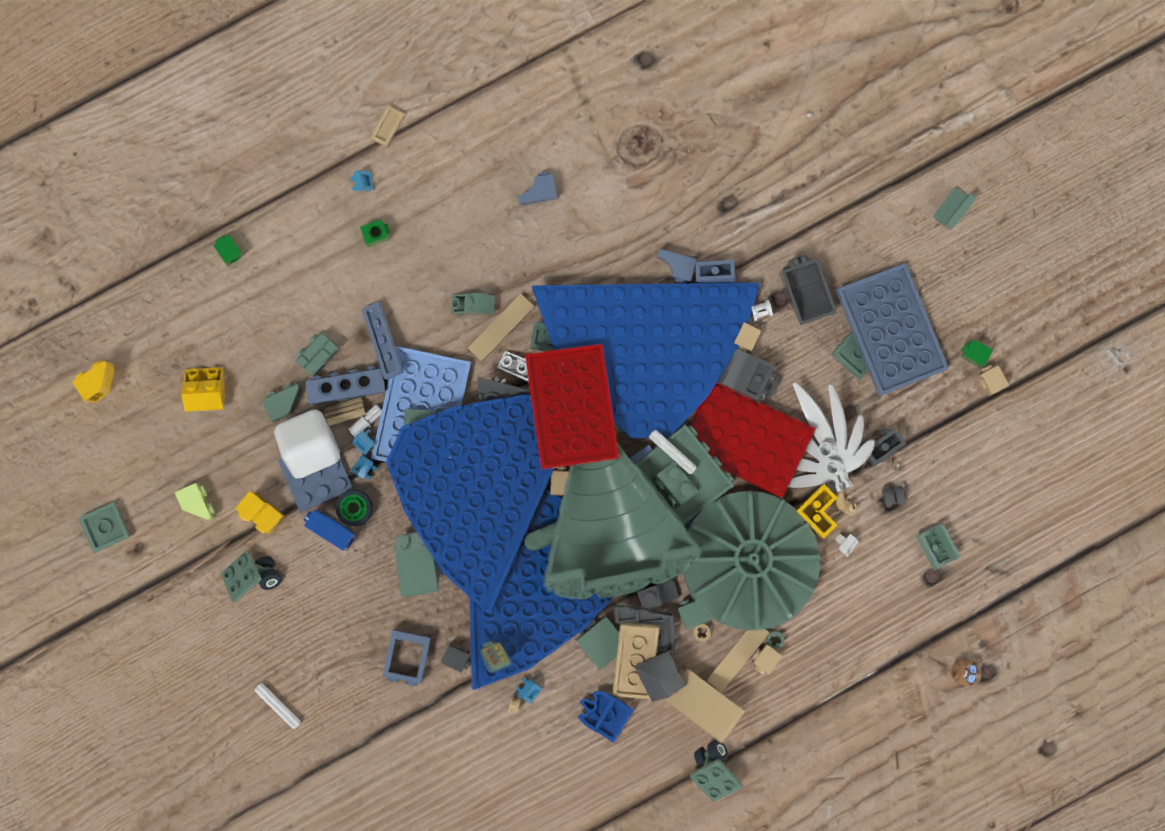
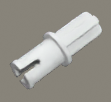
M375 405L366 415L360 416L361 418L348 430L356 437L358 433L364 431L367 427H371V424L381 416L382 409Z

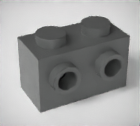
M886 428L878 434L880 438L874 441L873 450L867 459L872 467L878 465L906 444L896 428L891 430Z

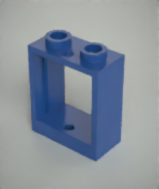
M319 510L309 511L304 518L306 522L304 527L342 551H348L357 537L356 533Z

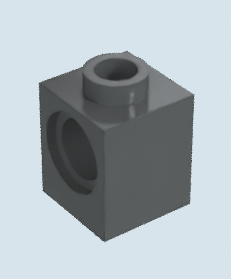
M449 644L440 663L462 672L463 669L467 670L471 663V659H469L470 654Z

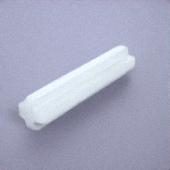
M654 430L649 435V438L689 474L696 470V465L657 430Z
M260 683L254 691L292 729L300 725L301 721L263 683Z

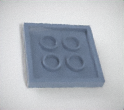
M341 458L335 464L302 478H294L283 459H278L300 513L336 498L348 490H354Z

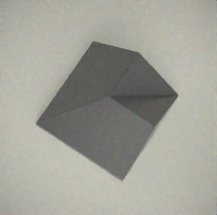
M670 650L635 666L652 702L669 698L687 685Z

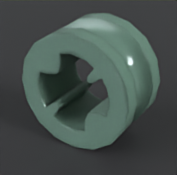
M772 631L766 638L767 644L774 649L780 648L784 644V636L778 631ZM779 635L780 643L772 645L773 641H770L771 636Z

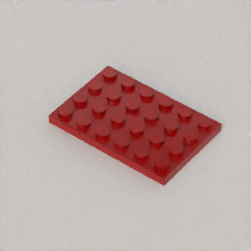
M602 344L525 354L541 470L618 460L619 453Z
M719 383L715 384L708 397L697 408L688 426H692L697 432V440L700 443L704 441L709 447L708 454L712 458L716 456L722 464L719 467L720 469L780 498H783L816 430L803 422L767 405L757 403Z

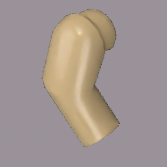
M834 491V494L838 497L835 501L839 510L846 514H853L857 511L855 503L845 500L843 491Z

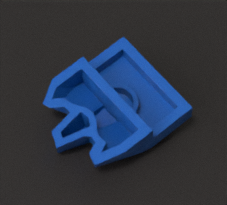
M594 691V701L586 698L580 701L587 712L586 714L581 713L578 718L585 726L615 743L635 710L604 691Z

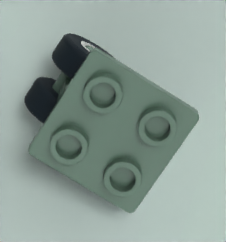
M246 550L221 573L233 602L236 603L257 583L264 590H271L280 585L282 577L278 570L272 569L276 566L272 557H260L254 562L250 551Z
M716 739L708 744L707 751L704 747H700L695 751L694 758L700 768L692 772L690 778L713 802L742 788L743 784L723 763L728 759V750L724 743Z

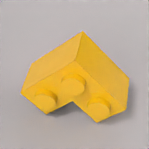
M825 484L817 488L796 509V512L810 524V528L821 539H824L837 526L824 511L838 497Z
M249 491L235 508L238 511L237 515L245 522L253 521L257 524L255 528L262 534L265 532L271 534L285 517L284 514L255 491Z

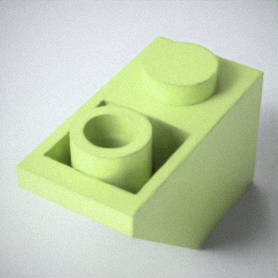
M195 483L175 492L183 511L207 520L215 519L213 516L215 510L212 504H208L205 498L207 492L203 485L200 486L199 483Z

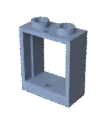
M395 629L392 630L383 676H386L387 680L392 682H398V679L406 681L405 684L417 686V683L421 684L432 637ZM396 639L424 645L417 677L390 672Z

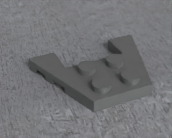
M614 604L616 623L635 621V623L659 625L656 656L668 650L671 653L675 651L674 619L672 613Z

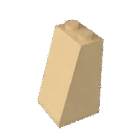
M687 667L684 670L680 669L687 685L664 700L723 743L745 711Z

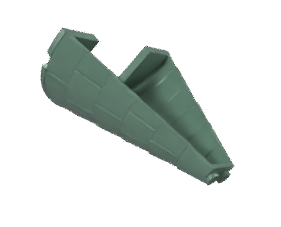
M618 443V460L570 466L549 556V564L544 579L546 588L549 591L554 589L555 595L573 599H587L592 594H597L599 598H607L646 589L650 582L661 584L680 575L690 568L691 560L696 562L701 555V548L687 534V530L658 497L654 488L641 475L639 469L627 457Z

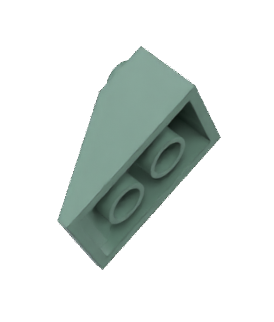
M416 532L397 535L395 555L401 597L439 592V566L419 534Z

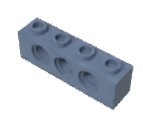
M378 366L368 367L367 371L359 372V369L350 370L346 375L332 373L329 374L328 378L314 376L310 377V381H305L310 405L386 393L385 379L382 370L378 369ZM363 377L370 379L367 387L360 385V380ZM345 380L351 382V387L348 390L341 388V384ZM326 383H330L332 390L325 394L322 388Z

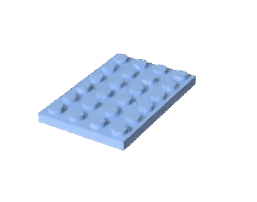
M396 346L404 373L388 380L372 459L386 462L398 433L404 424L405 408L442 412L451 407L462 405L471 362Z

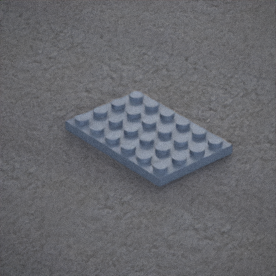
M906 263L835 290L879 397L949 369Z

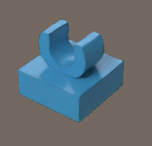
M359 170L353 172L354 176L350 177V181H355L356 185L352 187L353 191L369 192L374 190L370 171Z
M370 430L365 431V433L361 431L352 441L364 456L375 445L376 437L373 440L368 437L371 432Z
M361 454L351 471L362 479L364 477L371 479L372 477L367 472L369 469L376 471L377 468L371 460Z
M523 678L522 681L525 682V686L522 689L516 687V690L519 692L518 696L532 704L543 688L530 679Z

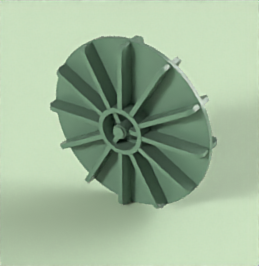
M756 491L731 493L720 497L706 506L690 525L687 534L701 548V555L696 562L690 561V568L683 572L684 579L692 598L704 612L717 620V622L741 630L769 629L790 620L809 601L819 577L821 556L819 555L817 541L810 528V524L784 499Z

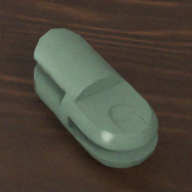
M557 523L549 524L528 533L524 539L526 548L536 551L553 544Z

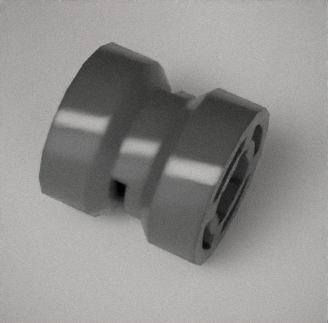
M901 485L895 486L893 489L884 488L881 490L885 507H891L896 503L898 505L905 504L904 491Z

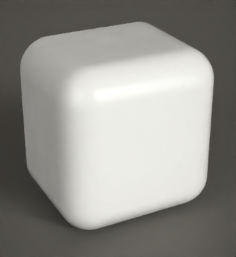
M310 410L275 427L274 435L281 457L294 478H302L333 465L340 458V450L323 414L318 410Z

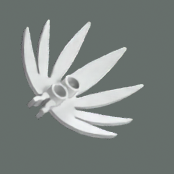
M793 383L809 425L816 429L814 435L820 446L811 438L806 451L818 459L819 463L802 458L796 469L816 472V474L792 478L788 487H813L832 480L836 482L837 492L844 491L843 483H845L846 488L853 487L852 481L849 480L848 472L860 467L868 459L874 447V440H869L858 450L863 435V416H858L848 448L846 449L847 429L844 411L833 385H828L836 439L826 416L818 404L798 383Z

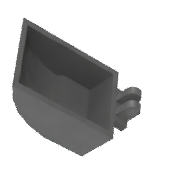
M801 255L789 260V265L783 267L780 277L800 325L837 313L819 260L808 259L807 255Z
M735 349L730 362L717 383L757 403H761L766 397L771 399L774 396L779 381L775 380L778 373L774 365L744 351Z

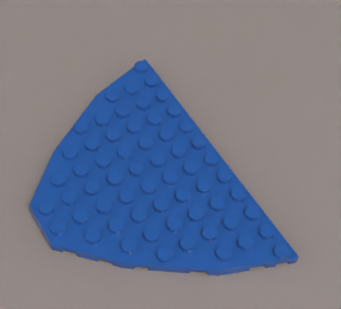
M760 283L533 285L532 291L549 339L555 350L602 344L614 423L629 438H649V435L654 430H657L665 438H669L708 397L730 362L735 349L739 348V345L734 344L743 323H749L752 313L751 307L754 306Z
M529 395L455 406L411 424L401 427L386 460V465L404 512L445 576L488 614H490L554 469L541 470L532 402Z
M546 488L490 614L486 613L469 597L472 690H477L531 669L576 634L587 628L613 598H599L597 594H592L587 599L566 598L555 595L554 589L549 591L546 588L544 579L553 544L536 551L527 549L524 544V539L528 533L558 522L562 498L557 495H551V491ZM493 640L494 643L500 642L511 664L494 672H488L479 650L483 648L482 644Z

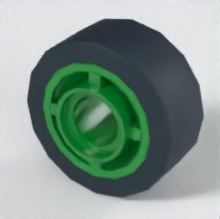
M348 490L337 499L335 509L339 520L344 524L360 526L370 519L373 512V504L370 497L364 492ZM352 503L359 505L357 513L353 514L350 512L349 507Z

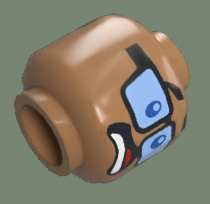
M961 659L954 663L951 668L952 678L960 685L973 686L980 680L982 675L981 669H979L975 661Z

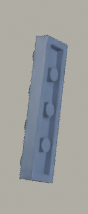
M376 302L363 308L362 312L384 379L389 380L404 373L382 304Z

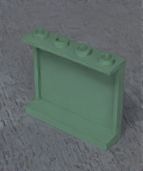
M686 425L667 439L697 467L692 474H689L676 462L698 490L678 508L671 506L667 502L665 494L654 485L652 478L674 461L659 446L635 464L641 475L654 488L658 497L682 526L734 486L731 483L734 479L728 472L723 473L719 468L722 464L716 456L712 458L708 454L709 447L704 441L700 443L697 440L696 436L698 434L692 426L687 427Z

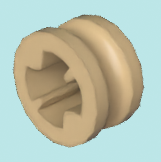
M700 624L695 626L693 635L698 641H706L709 639L711 631L707 625ZM700 627L701 629L704 627L707 630L705 632L706 637L704 638L697 636L699 633L697 629Z
M514 695L511 696L508 712L514 711L515 714H518L521 697L515 698Z

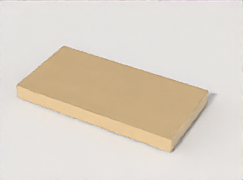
M620 623L612 696L650 699L635 666L656 657L659 625Z

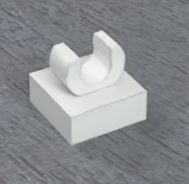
M839 534L835 539L841 545L839 551L846 557L850 555L859 543L851 534L847 538Z

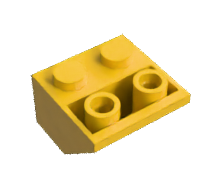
M101 360L97 361L91 366V370L77 374L75 376L76 379L72 381L85 402L94 404L110 393L115 366L105 360L103 362Z
M223 367L185 369L181 391L185 412L223 410L225 401Z

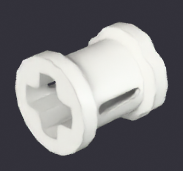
M769 300L751 307L754 321L763 316H773Z

